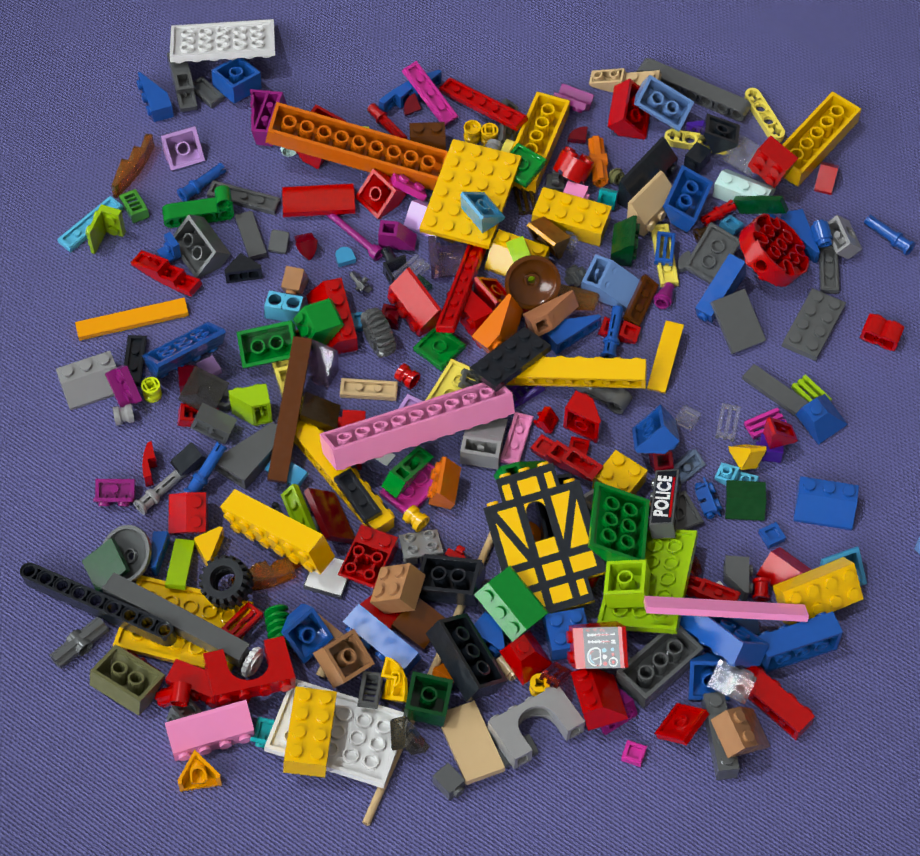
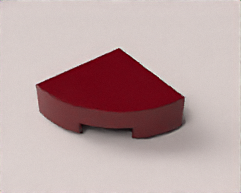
M415 93L410 95L405 101L403 108L404 116L421 110Z
M583 126L574 129L568 137V142L586 144L588 127Z

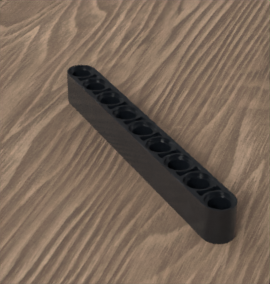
M29 562L23 564L20 568V575L25 584L32 589L162 646H172L177 640L172 624L166 620L37 564Z

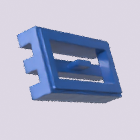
M658 231L654 264L662 263L661 265H665L666 263L669 266L673 265L676 233ZM661 236H664L662 258H659ZM668 237H672L670 258L668 259L666 258Z

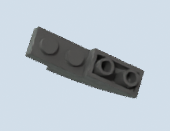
M167 53L180 112L197 110L194 85L188 62H170V53Z

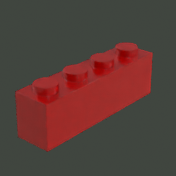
M175 659L165 679L167 687L173 686L175 681L187 682L192 685L189 698L193 701H203L211 708L225 706H214L205 669Z
M747 667L736 678L734 687L795 740L812 725L815 716L811 709L800 704L797 698L792 693L786 692L777 680L771 679L762 667Z

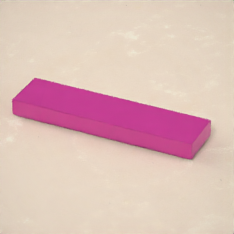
M417 60L402 70V73L439 122H445L446 126L457 119L458 115Z

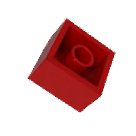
M770 135L757 149L748 167L775 189L788 175L798 157Z

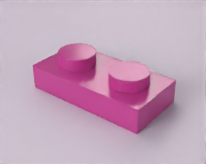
M394 173L392 175L391 182L395 188L421 201L425 200L427 194L422 184L418 182L413 183L403 174L398 175Z

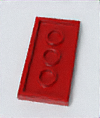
M354 184L282 187L283 217L355 214Z

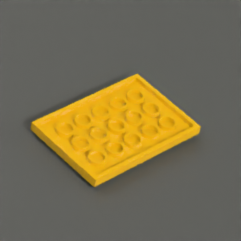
M453 139L421 222L420 232L490 249L498 224L482 233L462 210L460 194L462 192H485L503 213L522 156Z
M141 576L136 581L137 585L219 628H222L247 603L244 600L242 602L243 605L240 607L236 605L235 609L231 610L228 607L227 610H223L221 607H215L201 593V589L186 586L185 590L165 588L166 581L147 576ZM249 609V610L229 629V631H231V630L239 623V621H240L242 618H244V617L251 611V609ZM246 622L234 635H236L248 622ZM119 627L113 642V646L116 644L124 650L129 649L134 654L174 663L175 659H179L205 669L203 653L208 651L178 635L174 645L166 647ZM227 662L228 668L232 672L234 665Z

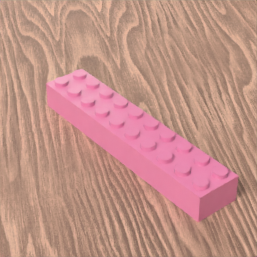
M482 382L320 433L322 452L336 471L344 470L355 464H363L374 458H381L384 455L400 452L402 449L411 446L416 447L421 443L435 441L440 437L453 435L458 431L472 429L474 426L488 424L493 420L515 414L513 394L505 386L496 392Z

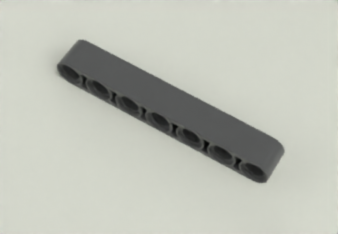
M645 58L636 71L660 70L662 75L661 82L691 99L694 103L735 121H743L751 108V103L747 99L651 58Z

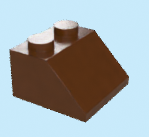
M445 122L409 123L411 141L446 151Z

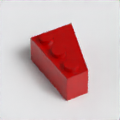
M471 290L459 321L472 337L493 310Z

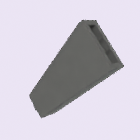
M271 422L226 451L215 466V470L246 490L271 460L277 425Z

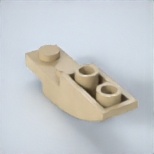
M625 68L594 70L591 72L589 85L600 90L613 92L614 86L625 80L632 79L637 85L641 86L642 82L649 75L660 81L662 75L660 70L626 73Z

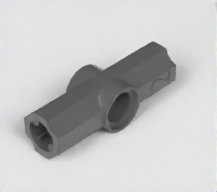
M96 617L81 630L76 629L67 636L66 642L49 656L56 666L62 669L78 655L83 656L91 650L93 643L106 634L109 629L100 618Z

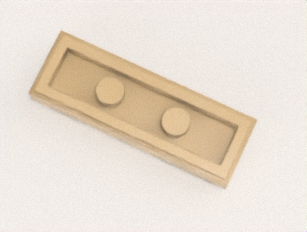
M341 378L340 398L396 401L398 382Z

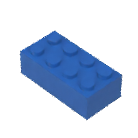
M822 612L814 618L808 619V622H797L790 626L786 624L779 627L778 630L762 632L758 637L767 642L769 647L760 667L768 673L837 650L843 631L834 612Z
M682 615L679 625L685 628L688 634L697 637L699 643L709 646L714 654L722 656L726 659L727 664L734 667L738 665L745 667L760 666L769 647L767 642L733 618Z

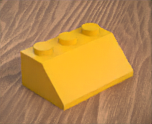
M499 229L491 244L484 269L506 276L509 267L513 264L506 242L520 236ZM524 238L530 255H539L549 259V246Z

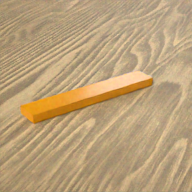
M185 298L77 321L75 325L80 341L189 316Z

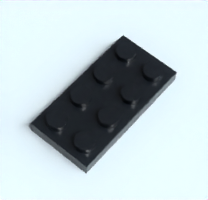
M523 327L472 365L470 373L497 392L550 352L551 345L528 328Z

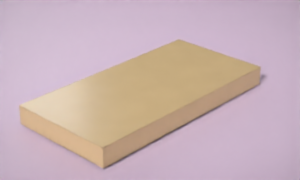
M475 700L447 710L444 726L441 729L461 775L465 779V784L469 785L504 772L505 766Z

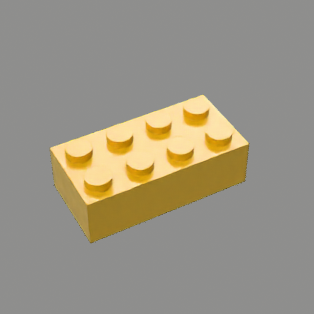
M543 187L532 212L531 222L541 217H546L567 233L571 239L600 247L611 219L612 206Z
M844 557L773 586L777 603L805 605L809 615L808 619L814 618L822 612L837 611L864 599L855 564ZM782 621L789 626L797 623V621Z
M295 687L284 755V773L325 778L336 707V691Z

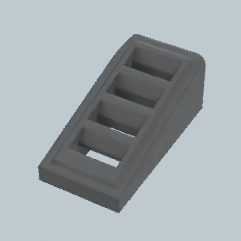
M363 671L357 707L378 709L383 685L381 673ZM364 694L375 695V697L364 696Z

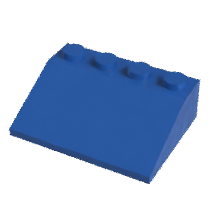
M206 322L142 355L151 376L159 379L164 378L169 374V371L173 369L178 370V367L185 366V363L200 359L201 355L206 352L216 351L218 346L223 344L226 331L224 328Z

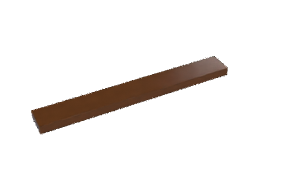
M293 336L267 478L270 482L287 484L312 346V339Z

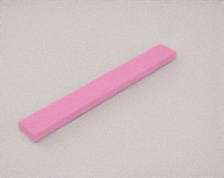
M644 596L643 601L646 613L797 622H808L809 618L806 606L803 604Z

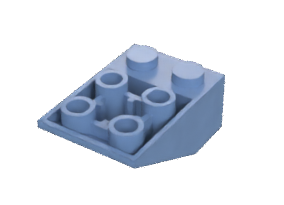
M595 254L581 282L580 294L611 306H621L626 311L640 279L613 260Z

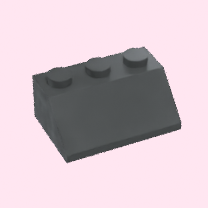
M188 215L173 235L180 245L181 259L195 278L199 279L221 268L231 255L202 216Z

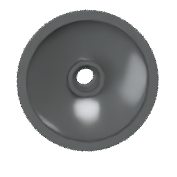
M123 525L110 532L103 544L110 538L116 540L130 569V572L123 577L134 582L142 576L150 563L151 542L148 535L141 528L134 525Z

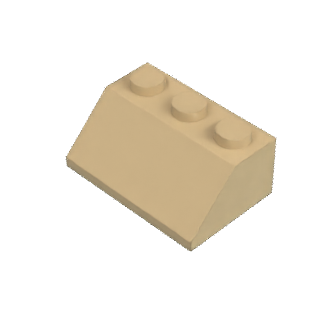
M659 171L628 202L627 218L633 215L637 216V223H640L639 234L643 237L648 232H651L655 225L666 216L663 205L672 185L662 171Z

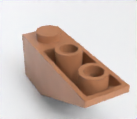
M571 290L524 313L523 316L528 329L541 336L557 327L579 305L574 291Z

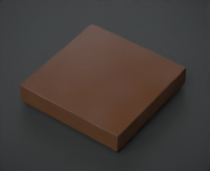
M418 598L415 610L401 612L391 627L423 651L430 642L426 632L438 620L445 617Z

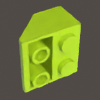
M255 384L250 387H237L233 390H228L232 414L253 426L273 422L266 384Z

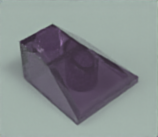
M312 340L308 372L315 384L328 388L339 372L337 350Z

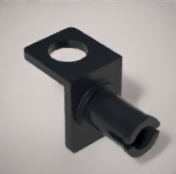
M387 246L388 252L385 247L381 250V254L386 262H383V274L391 285L394 282V276L391 272L406 267L407 262L405 254L396 257L392 248Z

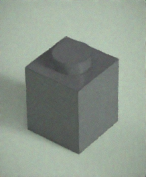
M449 762L433 775V784L449 801L454 797L458 798L465 791V779Z

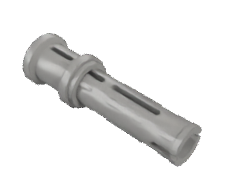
M174 470L156 487L146 490L144 496L139 500H135L133 502L135 508L141 514H147V510L154 504L157 505L160 502V498L186 475L180 476Z

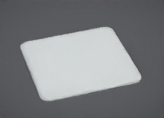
M390 453L375 459L387 466L395 457V454Z

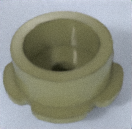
M621 168L612 169L609 172L608 180L611 184L619 185V181L625 174Z

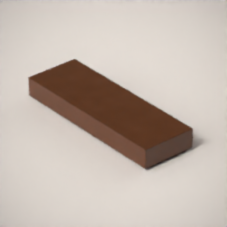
M647 274L641 277L622 317L625 321L639 327L659 286Z

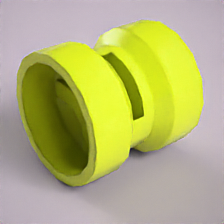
M147 377L142 381L141 388L144 399L149 403L159 401L162 397L159 380L155 377Z

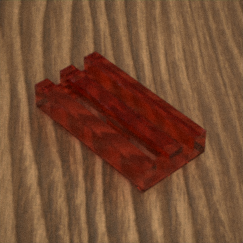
M554 662L541 673L539 679L543 681L546 678V683L549 685L552 682L555 683L553 687L557 689L570 678V672L573 671ZM556 668L559 669L555 672V674L550 675L552 672L556 670Z

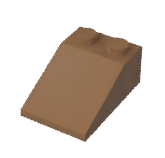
M740 706L727 709L711 719L727 758L770 747L753 708Z

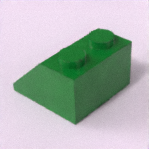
M330 298L304 306L293 318L301 337L312 339L311 347L322 350L344 326Z

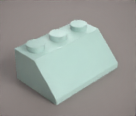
M724 169L714 184L712 197L728 202L729 200H734L735 196H773L776 188L774 189L770 185Z

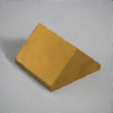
M546 217L529 222L527 228L532 239L537 243L549 246V252L560 260L571 237Z

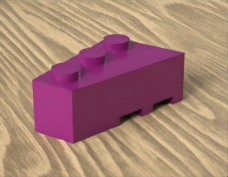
M250 89L251 131L256 145L273 146L272 144L265 143L276 102L287 105L284 94L278 91Z

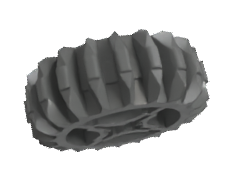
M370 308L361 313L362 329L374 354L382 358L394 353L396 350L395 338L391 326L382 311L378 308Z

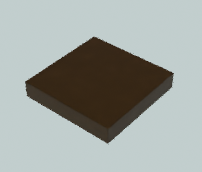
M305 392L299 420L326 431L336 429L341 405Z

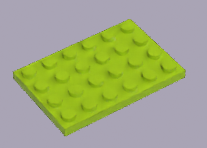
M676 530V538L652 539L651 532L647 531L645 559H647L651 573L649 596L685 598L698 540V532L696 530ZM603 596L597 623L618 621L626 626V631L677 634L681 615L646 613L645 607L608 608Z

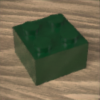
M413 671L403 719L443 727L453 680Z

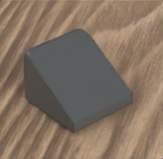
M272 229L268 251L286 254L290 242V233Z

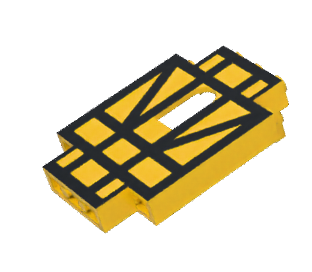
M545 461L537 464L538 467L533 469L525 467L519 469V473L516 474L505 473L500 475L499 479H496L502 503H498V501L490 502L483 510L501 571L511 565L549 612L548 614L594 603L595 600L588 579L604 575L606 573V566L604 560L588 548L591 517L579 479L570 478L563 481V484L560 485L554 464ZM536 501L541 502L546 507L554 537L538 542L534 540L526 513L528 505Z

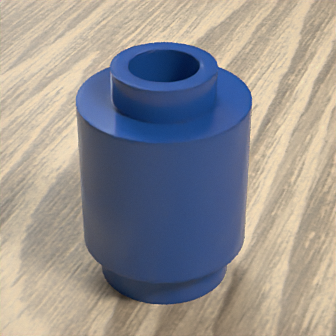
M823 219L813 222L811 231L815 243H817L819 248L830 246L833 237L829 223Z

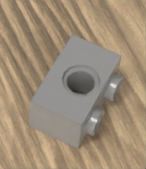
M836 215L828 221L833 237L832 245L836 254L850 259L862 250L849 220Z

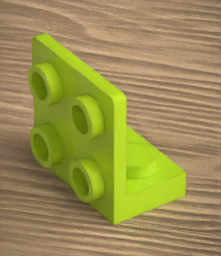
M101 204L98 211H95L93 221L87 226L85 232L88 238V245L93 254L96 253L106 232L114 236H124L126 229L121 210Z

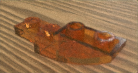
M288 557L274 561L271 566L268 565L266 560L261 563H255L249 569L253 575L251 580L254 582V587H251V589L258 591L284 584L296 578L295 570L303 565L300 563L294 564ZM235 575L231 579V585H233L235 581Z

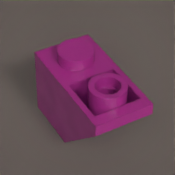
M380 221L378 232L379 246L382 248L390 246L392 249L415 251L416 233L400 222Z

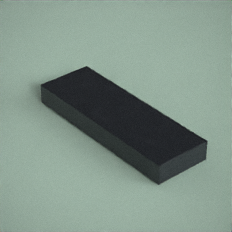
M128 335L124 365L128 367L136 387H141L144 369L142 355L146 354L147 336Z
M351 468L334 477V482L365 524L382 515V511Z

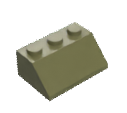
M116 644L90 670V686L138 716L152 703L156 692L165 678V674Z

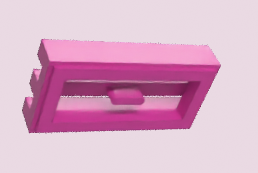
M778 407L744 421V426L752 439L761 436L764 428L756 432L753 431L765 427L768 417L785 420L787 423L786 419H783L782 413H779Z

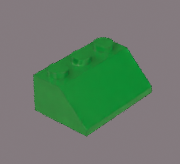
M292 320L236 332L243 369L288 360L293 336L298 337L296 325Z
M511 565L474 594L512 642L549 613Z

